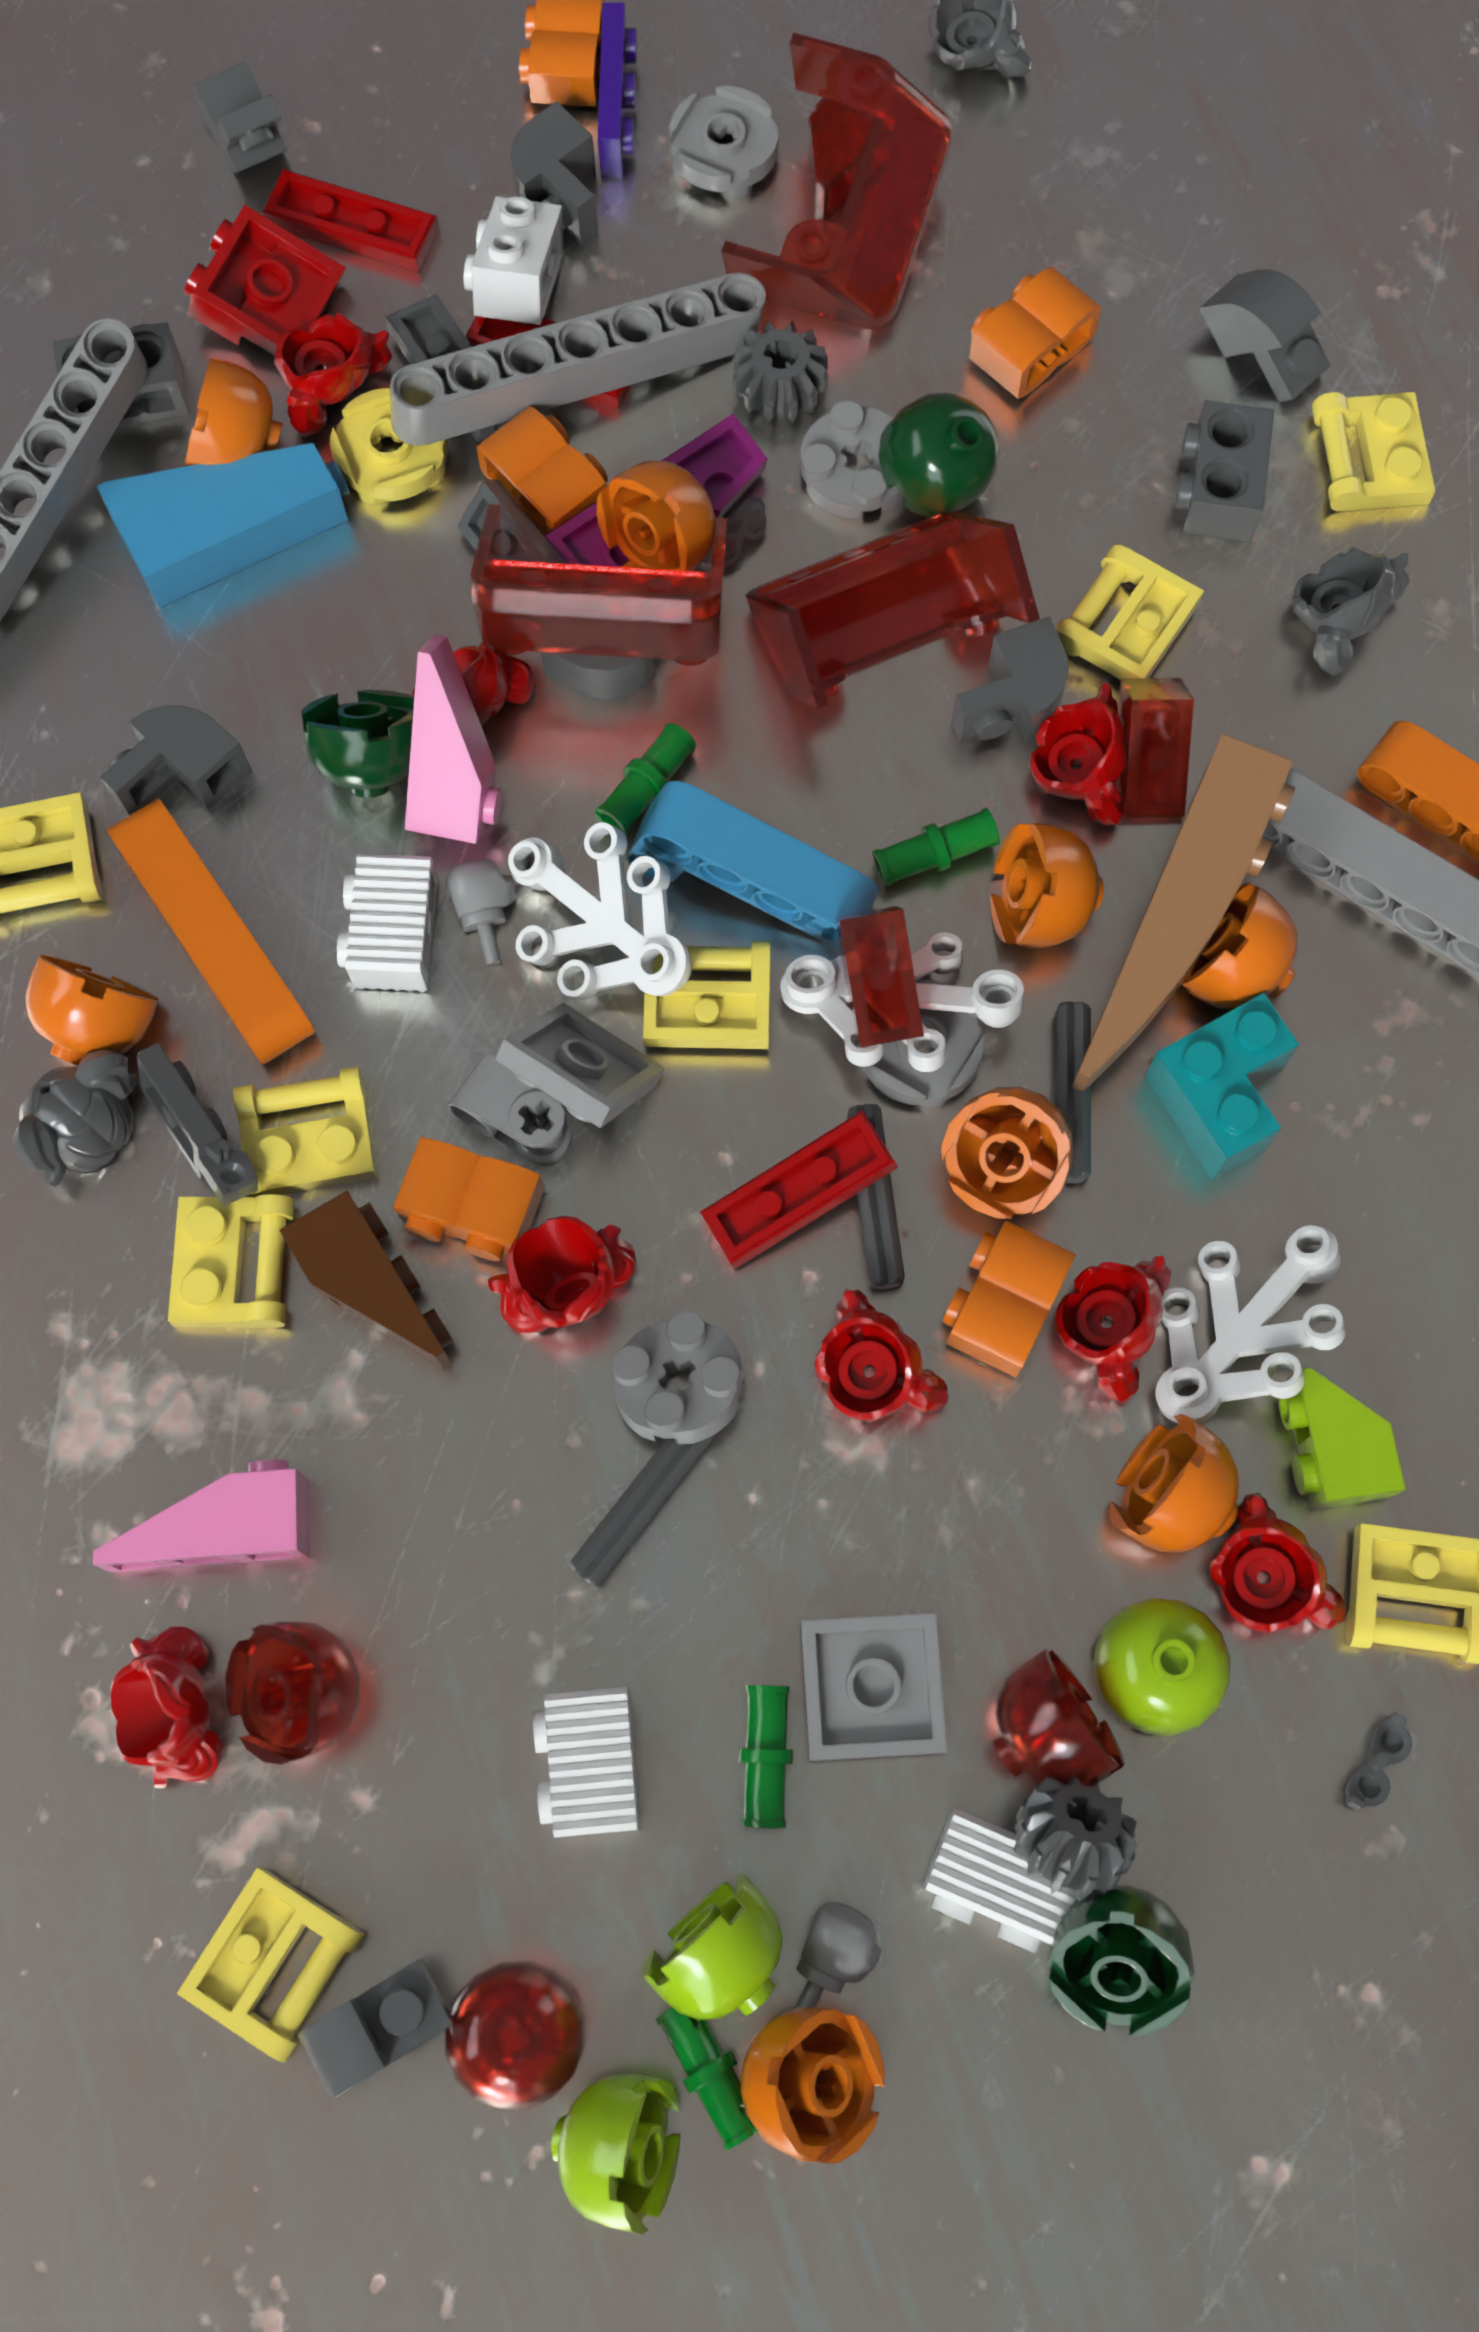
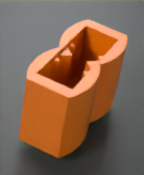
M536 0V5H527L525 33L526 40L531 42L530 48H521L519 76L521 84H529L531 103L553 104L557 101L560 105L597 106L600 89L602 15L605 0Z
M1053 267L1046 268L1035 276L1032 274L1027 275L1015 287L1010 300L996 308L989 307L985 309L975 320L971 328L972 340L969 358L1012 395L1020 399L1035 390L1057 366L1072 359L1091 341L1097 332L1102 307Z
M528 406L476 447L480 470L488 480H499L545 537L595 504L600 491L606 487L608 477L601 463L592 454L585 453L582 455L577 449L569 445L570 439L565 428L554 416L549 414L545 417L535 408Z
M420 1137L393 1208L400 1220L406 1222L404 1230L416 1237L431 1242H440L442 1235L460 1238L466 1241L464 1245L466 1251L487 1260L500 1261L502 1254L508 1255V1250L513 1241L530 1229L545 1190V1185L540 1174L503 1160L480 1156L449 1143Z
M1006 1220L997 1237L985 1232L969 1265L980 1271L970 1292L958 1287L942 1320L943 1323L953 1327L946 1344L1017 1378L1076 1254Z

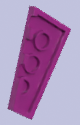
M732 414L661 461L673 462L684 468L703 485L710 497L717 523L765 470L768 458L736 416ZM596 502L547 534L545 538L565 561L564 565L569 568L572 574L570 581L573 585L577 586L591 609L609 621L614 622L643 582L632 576L623 567L629 559L623 554L619 545L610 550L604 541L597 521Z

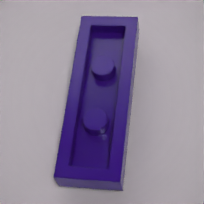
M603 3L598 115V150L601 178H623L624 154H634L633 118H625V109H635L636 106L635 73H627V64H637V29L627 28L625 3Z

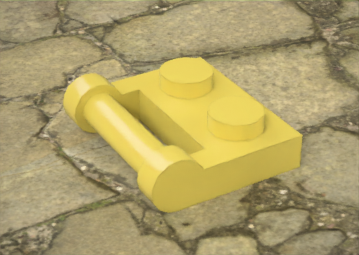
M1330 392L1319 396L1313 401L1311 405L1314 423L1322 429L1332 484L1328 487V497L1332 510L1346 512L1428 505L1435 493V486L1415 392L1348 398L1340 392ZM1356 425L1367 482H1362L1361 479L1355 477L1345 426Z
M1113 545L1101 561L1103 570L1068 619H1061L1055 628L1067 656H1080L1141 691L1200 604L1204 590L1123 545ZM1130 581L1137 585L1103 636L1089 630L1122 582Z
M81 792L0 808V876L72 862L74 874L1 888L0 918L2 913L80 898L83 903L103 899V888L96 865L88 806Z
M752 941V947L686 946L691 958V971L751 972V982L688 980L683 987L667 996L644 994V1047L769 1049L770 941ZM661 953L654 960L653 974L657 973L663 965Z
M359 1066L340 1069V1075L258 1090H256L253 1084L233 1088V1100L239 1122L242 1152L247 1153L258 1178V1191L250 1193V1197L265 1194L285 1195L378 1178L365 1086ZM345 1101L347 1115L263 1129L261 1114Z
M265 1194L257 1197H243L223 1207L218 1197H178L168 1322L173 1327L279 1328L285 1326L287 1305L280 1303L285 1239L279 1230L286 1226V1222L293 1220L294 1199L284 1195ZM246 1223H261L255 1301L240 1303Z
M1363 1523L1355 1526L1350 1606L1345 1623L1346 1645L1370 1649L1372 1644L1376 1643L1460 1655L1462 1662L1479 1664V1539ZM1377 1597L1463 1608L1464 1624L1462 1628L1379 1617L1376 1616Z
M257 1867L176 1994L268 2056L286 2063L298 2043L293 2036L346 1952L353 1954L365 1934L347 1920L330 1912L264 1867ZM305 1927H308L322 1936V1939L270 2022L255 2014L253 2010Z

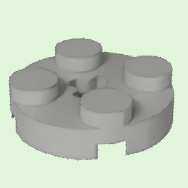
M717 86L716 95H708L699 99V91L688 96L677 106L669 123L672 169L675 174L685 178L688 182L699 188L713 192H722L730 198H741L748 195L752 190L753 184L761 181L771 171L778 156L779 131L778 125L772 119L771 108L756 93L736 86ZM726 133L733 135V142L725 145L717 144L711 139L713 137L721 139Z
M847 400L836 403L831 408L830 413L820 417L806 432L800 449V470L806 482V491L812 501L833 515L855 519L863 518L864 511H874L881 507V513H884L894 508L903 500L904 497L897 488L893 486L889 489L884 481L878 457L881 434L894 417L881 410L860 406L854 401ZM853 454L866 456L871 466L868 467L860 464L855 470L847 468V456Z
M933 980L917 981V983L946 985ZM868 1007L863 1016L862 1023L872 1024L881 1031L883 1056L874 1065L861 1067V1069L868 1075L873 1085L882 1093L905 1104L920 1105L924 1108H936L943 1105L947 1099L961 1093L974 1079L981 1064L985 1048L984 1035L982 1036V1028L977 1021L978 1016L976 1013L908 1008L927 1028L939 1031L946 1041V1061L944 1065L932 1072H921L910 1065L907 1045ZM870 1042L859 1043L860 1048H866L872 1045V1043Z
M680 1312L670 1320H664L643 1329L615 1353L611 1364L614 1374L613 1392L622 1417L637 1434L655 1442L654 1436L663 1439L675 1438L677 1445L693 1444L715 1435L734 1418L740 1406L738 1398L743 1385L745 1386V1372L741 1357L732 1339L715 1325L705 1323L702 1317L692 1312ZM676 1371L691 1372L688 1376L691 1386L681 1391L676 1385L669 1386L666 1389L662 1387L670 1374Z

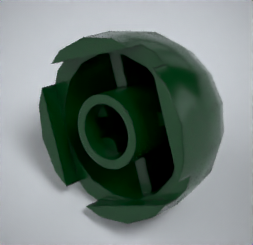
M948 392L934 393L918 398L897 412L881 434L878 457L884 481L889 489L895 486L899 493L907 499L903 503L904 506L914 513L929 518L953 516L979 499L986 491L996 474L999 444L995 427L986 412L972 400Z
M358 690V702L339 705L338 693L310 702L301 710L304 741L309 760L320 775L339 787L352 789V793L358 797L384 795L388 792V786L401 782L409 775L414 697L412 695L388 690Z
M1124 1885L1116 1886L1109 1890L1105 1896L1092 1892L1081 1902L1076 1900L1057 1926L1049 1954L1051 1968L1049 1980L1053 1994L1069 2014L1090 2028L1106 2032V2024L1108 2022L1118 2026L1130 2025L1129 2036L1148 2035L1169 2027L1187 2009L1194 1979V1963L1189 1934L1170 1906L1148 1891Z

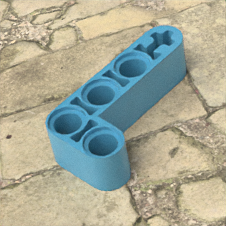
M680 781L666 783L652 800L626 856L629 864L641 856H649L663 862L670 871V882L676 880L683 871H686L825 943L840 948H853L857 945L879 892L878 885L863 873L700 788ZM649 868L644 875L654 879V868Z

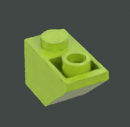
M1302 1369L1305 1380L1302 1390L1291 1398H1278L1283 1425L1287 1430L1293 1429L1299 1455H1294L1292 1460L1295 1485L1301 1495L1307 1494L1310 1510L1388 1500L1406 1490L1391 1423L1314 1369Z

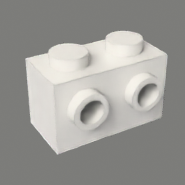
M495 197L488 219H480L476 235L475 255H467L464 266V288L473 293L474 316L541 325L563 258L562 205L533 202L523 197Z

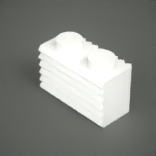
M357 854L355 873H346L344 878L345 910L352 911L350 913L349 930H340L338 934V966L345 967L353 986L358 989L369 988L375 990L379 988L385 991L388 989L396 991L403 989L409 992L413 990L427 991L438 875L432 857Z
M627 1687L544 1694L545 1710L533 1712L536 1753H548L550 1781L538 1782L537 1794L540 1824H553L554 1838L640 1830L629 1689Z
M951 1809L921 1887L936 1895L931 1908L969 1925L975 1912L1001 1923L996 1937L1035 1954L1040 1941L1052 1945L1057 1926L1060 1924L1062 1917L1069 1911L1076 1898L1066 1887H1062L1051 1894L1050 1881L1043 1875L1027 1876L1028 1859L1013 1851L1016 1843L1015 1833L960 1809Z

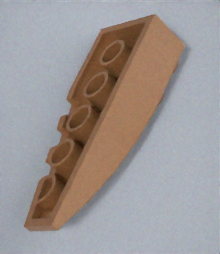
M1221 734L1154 889L1150 903L1131 944L1132 947L1112 989L1110 999L1096 1027L1072 1088L1084 1092L1136 1040L1173 996L1206 948L1246 874L1258 877L1273 843L1262 838L1268 821L1272 819L1281 822L1295 790L1294 786L1285 783L1293 764L1292 760L1226 734Z

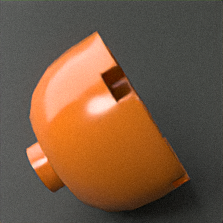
M215 358L210 359L197 404L198 412L195 426L190 434L185 467L196 464H226L245 458L250 454L276 450L283 423L272 420L273 399L266 384L253 372L235 363Z
M643 461L613 477L609 481V485L603 488L597 497V521L603 539L611 550L616 545H619L623 554L629 559L623 567L643 582L647 578L663 588L670 587L680 579L691 574L705 559L715 537L716 518L710 497L703 485L684 468L673 462Z
M1020 823L1014 826L1004 839L995 861L993 874L1004 875L1002 882L1003 898L997 894H991L990 908L993 926L1001 941L1027 948L1052 947L1075 938L1091 919L1093 912L1100 907L1104 895L1103 880L1099 876L1097 863L1086 842L1070 831L1049 824Z
M1251 883L1243 884L1237 890L1209 943L1181 982V985L1186 988L1187 992L1206 1004L1229 1010L1239 1007L1262 993H1265L1270 999L1277 998L1287 989L1295 976V969L1291 965L1296 957L1298 932L1291 916L1267 891L1262 890L1257 885L1255 887Z
M40 954L28 979L25 1003L27 1016L36 1032L53 1043L50 1051L51 1055L66 1062L79 1065L81 1059L90 1052L104 1049L114 1050L123 1055L131 1051L142 1041L155 1016V1008L159 999L157 996L115 976L109 979L91 972V967L59 957Z
M996 1087L970 1099L948 1124L941 1146L942 1161L945 1158L946 1169L951 1176L948 1182L954 1193L973 1210L996 1219H1011L1014 1214H1026L1031 1211L1034 1214L1045 1209L1062 1191L1074 1157L1072 1131L1062 1111L1044 1095L1023 1087Z
M1183 1414L1174 1416L1180 1425L1169 1430L1162 1424H1159L1138 1444L1123 1466L1116 1481L1122 1487L1129 1486L1122 1498L1121 1507L1110 1500L1109 1515L1111 1524L1141 1544L1159 1552L1181 1553L1200 1547L1213 1537H1220L1225 1534L1234 1523L1238 1513L1236 1501L1239 1491V1471L1230 1450L1212 1431Z
M793 2008L765 2024L749 2045L741 2074V2095L746 2115L765 2143L797 2160L826 2164L840 2163L859 2151L875 2129L880 2113L870 2111L874 2100L875 2086L884 2087L885 2069L879 2044L864 2021L854 2015L844 2014L834 2008Z

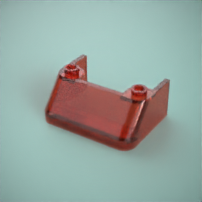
M793 32L790 49L796 90L842 102L843 106L851 113L872 119L873 121L839 224L819 219H809L798 223L788 233L780 256L725 241L721 253L726 274L741 272L758 279L765 288L766 301L856 327L877 329L889 323L898 310L951 148V124L947 115L884 58Z
M488 504L470 574L471 600L480 637L485 644L504 655H518L531 651L668 659L687 666L703 664L708 658L715 656L720 651L728 518L716 517L711 572L502 560L501 505Z
M959 511L944 513L922 520L764 583L750 590L745 595L753 620L791 695L816 709L829 705L827 698L834 696L840 691L838 684L848 676L846 668L945 628L965 630L967 637L981 636L1000 627L999 619L1006 616L1026 623H1032L1040 619L1014 524Z

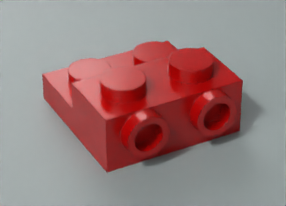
M244 204L234 223L224 219L217 229L210 245V250L215 255L208 267L198 263L192 271L183 294L191 298L187 315L236 345H239L242 338L245 337L275 355L277 345L287 331L294 328L308 331L311 322L321 317L340 284L346 267Z

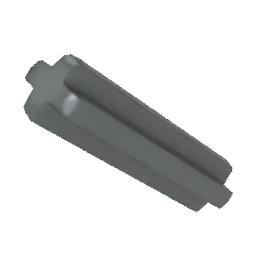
M1068 1001L1060 1003L1055 1013V1106L1062 1111L1072 1131L1074 1157L1066 1183L1077 1184L1087 1182L1091 1174V1085L1084 1092L1072 1088L1091 1042V1008L1084 1002Z
M860 1104L849 1108L847 1119L863 1110L886 1146L881 1108L877 1104ZM889 1173L857 1193L869 1282L874 1289L898 1287L903 1284L905 1278L891 1175Z
M713 1436L693 1444L678 1445L675 1438L665 1439L571 1559L570 1567L573 1572L592 1586L600 1585L706 1449Z

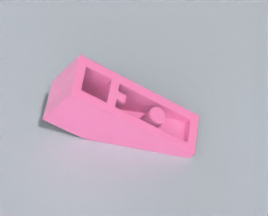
M434 635L418 651L405 830L476 844L490 824H497L502 808L503 791L500 788H495L496 764L448 638L446 636Z
M285 1460L248 1463V1472L229 1473L95 1549L93 1551V1565L112 1573L309 1558L308 1479L297 1469H289V1462Z

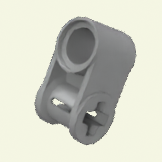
M484 1054L449 1101L448 1108L474 1131L488 1138H493L528 1162L536 1165H550L561 1160L567 1154L572 1139V1133L566 1121L562 1104L544 1091L529 1087L520 1082L515 1077L513 1071L495 1060V1056ZM550 1122L552 1128L546 1132L543 1128ZM534 1125L538 1129L531 1135L529 1129Z

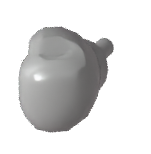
M478 859L460 863L448 872L445 881L446 888L452 898L457 916L461 920L463 931L471 932L478 930L486 965L501 963V958L493 927L505 923L506 919L502 909L512 904L515 900L513 878L511 875H502L498 865L491 859Z
M837 1902L826 1903L817 1910L811 1931L801 1954L802 1958L797 1966L798 1972L809 1981L795 2008L816 2007L824 1989L840 1994L846 1982H860L875 1968L881 1954V1949L875 1943L876 1935L873 1922L863 1913L848 1905Z

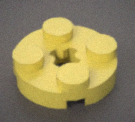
M390 388L372 390L351 400L342 410L343 419L337 425L336 432L334 427L332 428L330 448L333 459L338 465L346 484L357 491L361 500L368 504L378 505L386 501H398L413 497L430 486L439 484L445 476V461L448 454L447 439L421 446L410 445L404 442L394 452L384 453L378 451L382 448L381 439L385 437H392L395 443L403 442L393 432L391 424Z

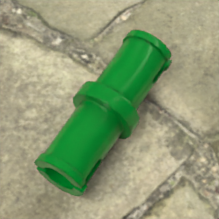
M667 723L662 733L640 759L633 758L623 769L625 776L605 802L596 809L595 816L597 820L622 830L626 835L631 825L647 808L663 786L670 780L686 758L695 751L697 744L693 737L679 725Z
M984 808L978 813L941 827H937L935 823L921 827L922 834L883 849L873 850L872 855L879 877L886 888L891 886L892 883L935 868L937 872L951 868L950 861L990 846L999 845L1000 836L991 812L988 808Z
M746 1685V1692H748L746 1747L739 1748V1762L745 1763L743 1827L786 1828V1820H784L786 1764H793V1749H786L787 1700L790 1686Z
M674 2008L657 2017L655 2020L658 2025H661L688 2075V2078L683 2080L688 2093L691 2094L696 2090L724 2143L723 2146L726 2152L753 2136L754 2133H757V2129L746 2115L741 2095V2083L732 2068L738 2062L732 2051L726 2054L723 2052L707 2020L691 2018L677 2012Z

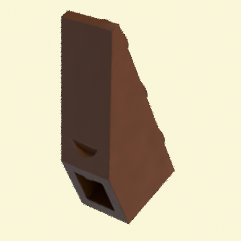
M348 1190L279 1230L310 1284L323 1300L441 1369L446 1370L452 1366L443 1348L454 1341L434 1308L423 1315L410 1294L419 1290L421 1286L402 1255L391 1261L387 1257L378 1241L389 1236V1233L370 1202L358 1208Z

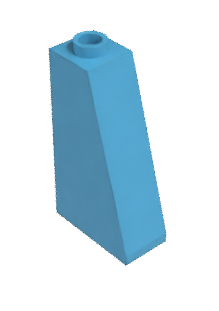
M314 443L250 454L245 458L226 464H196L106 481L96 486L116 528L159 608L348 521L341 498L349 494L346 481L334 460L327 464L324 463Z

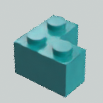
M1265 993L1258 995L1158 1051L1144 1076L1212 1181L1264 1152L1281 1130V1126L1254 1085L1283 1070L1300 1044Z

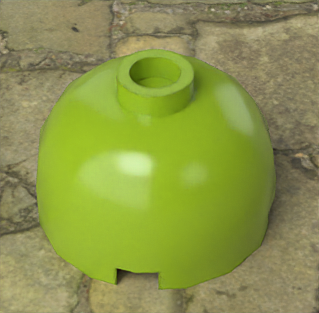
M1150 1598L1126 1606L1103 1626L1095 1646L1094 1659L1092 1660V1678L1100 1701L1118 1722L1145 1734L1169 1737L1198 1728L1218 1710L1230 1684L1231 1657L1222 1632L1205 1613L1180 1600Z
M744 1873L737 1875L735 1891L725 1881L682 1917L667 1933L673 1940V1949L664 1960L653 1950L641 1970L644 1979L658 1995L683 2015L697 2020L723 2018L738 2008L747 2016L758 2009L769 1998L776 1987V1984L769 1976L779 1963L782 1951L783 1935L778 1917L762 1893Z
M613 2074L587 2086L569 2108L567 2116L563 2115L557 2121L551 2140L552 2158L558 2162L559 2179L571 2205L586 2219L616 2230L643 2235L649 2230L642 2223L644 2216L659 2218L666 2205L674 2181L680 2151V2134L672 2133L666 2137L668 2126L667 2110L680 2112L679 2098L671 2082L663 2078L641 2074Z

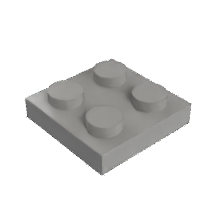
M561 1003L504 1038L495 1058L496 1061L513 1071L515 1077L520 1082L529 1087L544 1091L564 1104L568 1112L575 1118L593 1123L599 1128H602L656 1088L665 1069L565 1003Z
M936 1613L801 1621L809 1761L947 1753Z

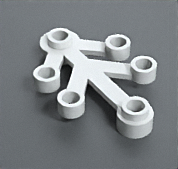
M600 822L590 827L584 838V848L587 854L597 860L600 899L563 871V856L555 845L539 838L531 837L522 840L512 848L508 864L511 875L518 883L535 890H547L587 922L552 931L536 925L525 927L516 939V951L521 959L536 965H546L556 956L614 944L629 956V958L599 966H593L580 960L566 962L560 968L557 977L559 989L563 994L579 1000H587L593 997L597 991L635 983L641 991L647 994L667 996L685 985L691 974L692 963L685 944L680 939L670 935L666 890L670 884V871L663 862L649 856H641L630 864L627 871L628 885L633 891L642 894L643 935L629 923L623 856L627 849V838L622 830L608 823ZM610 834L611 845L605 852L601 853L600 843L606 835ZM534 853V864L527 870L528 860ZM653 867L655 871L654 879L650 885L644 887L643 876L649 868ZM541 936V950L534 955L532 944L537 937ZM661 953L663 965L657 973L653 974L654 960ZM583 970L585 975L584 983L576 990L574 978L579 971Z
M877 928L866 935L864 942L832 961L818 955H805L795 959L787 967L780 983L784 1003L799 1013H819L844 1040L845 1053L849 1062L860 1067L874 1065L882 1058V1033L876 1026L862 1023L845 1003L867 1004L907 1045L910 1065L921 1072H932L944 1065L946 1061V1041L939 1031L927 1028L908 1008L976 1013L980 1020L994 1028H1003L1011 1025L1021 1015L1024 1008L1023 983L1016 974L1007 970L987 971L975 980L973 987L914 983L932 971L937 974L947 975L961 968L963 964L962 941L955 934L941 932L931 936L927 940L926 946L901 960L902 946L900 935L890 928ZM883 946L890 947V949L886 951L875 950ZM942 951L952 952V954L946 956L937 955V953ZM869 966L884 970L871 979L852 978ZM860 1042L872 1043L871 1046L866 1048L855 1046ZM924 1047L936 1049L931 1053H921L918 1051Z
M1307 1225L1297 1229L1286 1243L1285 1254L1287 1259L1241 1312L1235 1280L1240 1272V1262L1235 1248L1225 1241H1213L1206 1244L1200 1250L1198 1263L1203 1277L1209 1282L1216 1341L1198 1359L1193 1326L1199 1320L1200 1310L1194 1294L1183 1287H1173L1164 1292L1161 1320L1164 1326L1168 1328L1172 1367L1159 1378L1155 1396L1161 1412L1168 1419L1178 1423L1174 1416L1183 1414L1200 1424H1204L1216 1414L1222 1402L1266 1395L1287 1399L1297 1395L1302 1390L1305 1380L1299 1360L1292 1354L1279 1351L1314 1347L1319 1350L1336 1348L1343 1342L1346 1335L1341 1312L1332 1305L1319 1304L1308 1309L1302 1320L1272 1325L1267 1324L1303 1283H1323L1331 1279L1338 1272L1341 1265V1255L1337 1240L1330 1231L1315 1225ZM1311 1245L1322 1246L1318 1251L1313 1253H1305L1301 1251L1305 1247ZM1217 1258L1230 1260L1222 1268L1209 1267L1210 1263ZM1186 1304L1189 1306L1183 1314L1171 1315L1168 1313L1174 1305ZM1323 1321L1335 1324V1327L1327 1333L1313 1331L1314 1326ZM1279 1352L1267 1357L1262 1363L1261 1370L1226 1373L1238 1358ZM1282 1369L1294 1372L1293 1376L1284 1382H1276L1271 1379L1274 1373ZM1190 1385L1199 1386L1193 1395L1180 1396L1177 1394L1184 1387Z

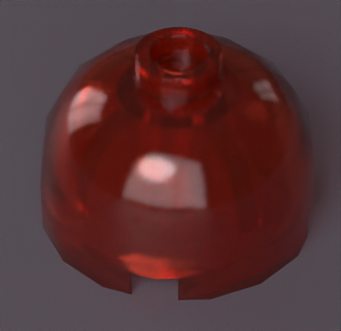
M278 1621L261 1624L251 1629L254 1633L250 1639L238 1641L231 1651L225 1674L226 1705L230 1717L241 1715L243 1725L249 1735L239 1737L245 1748L262 1762L283 1765L303 1760L335 1745L354 1721L360 1701L359 1674L354 1657L344 1641L327 1628L313 1622Z
M1046 1648L1026 1661L1006 1679L997 1695L995 1709L996 1721L1002 1736L994 1740L993 1743L1002 1762L1015 1777L1026 1772L1038 1785L1046 1777L1055 1779L1064 1785L1072 1779L1078 1778L1082 1785L1089 1787L1097 1780H1099V1783L1104 1781L1114 1772L1124 1767L1125 1761L1106 1720L1099 1723L1087 1701L1093 1699L1070 1667L1053 1650L1048 1652Z
M504 1961L476 1974L456 1995L450 2009L454 2025L445 2030V2054L455 2080L474 2100L500 2111L529 2110L553 2099L576 2074L586 2047V2017L574 1991L555 1970L533 1961Z

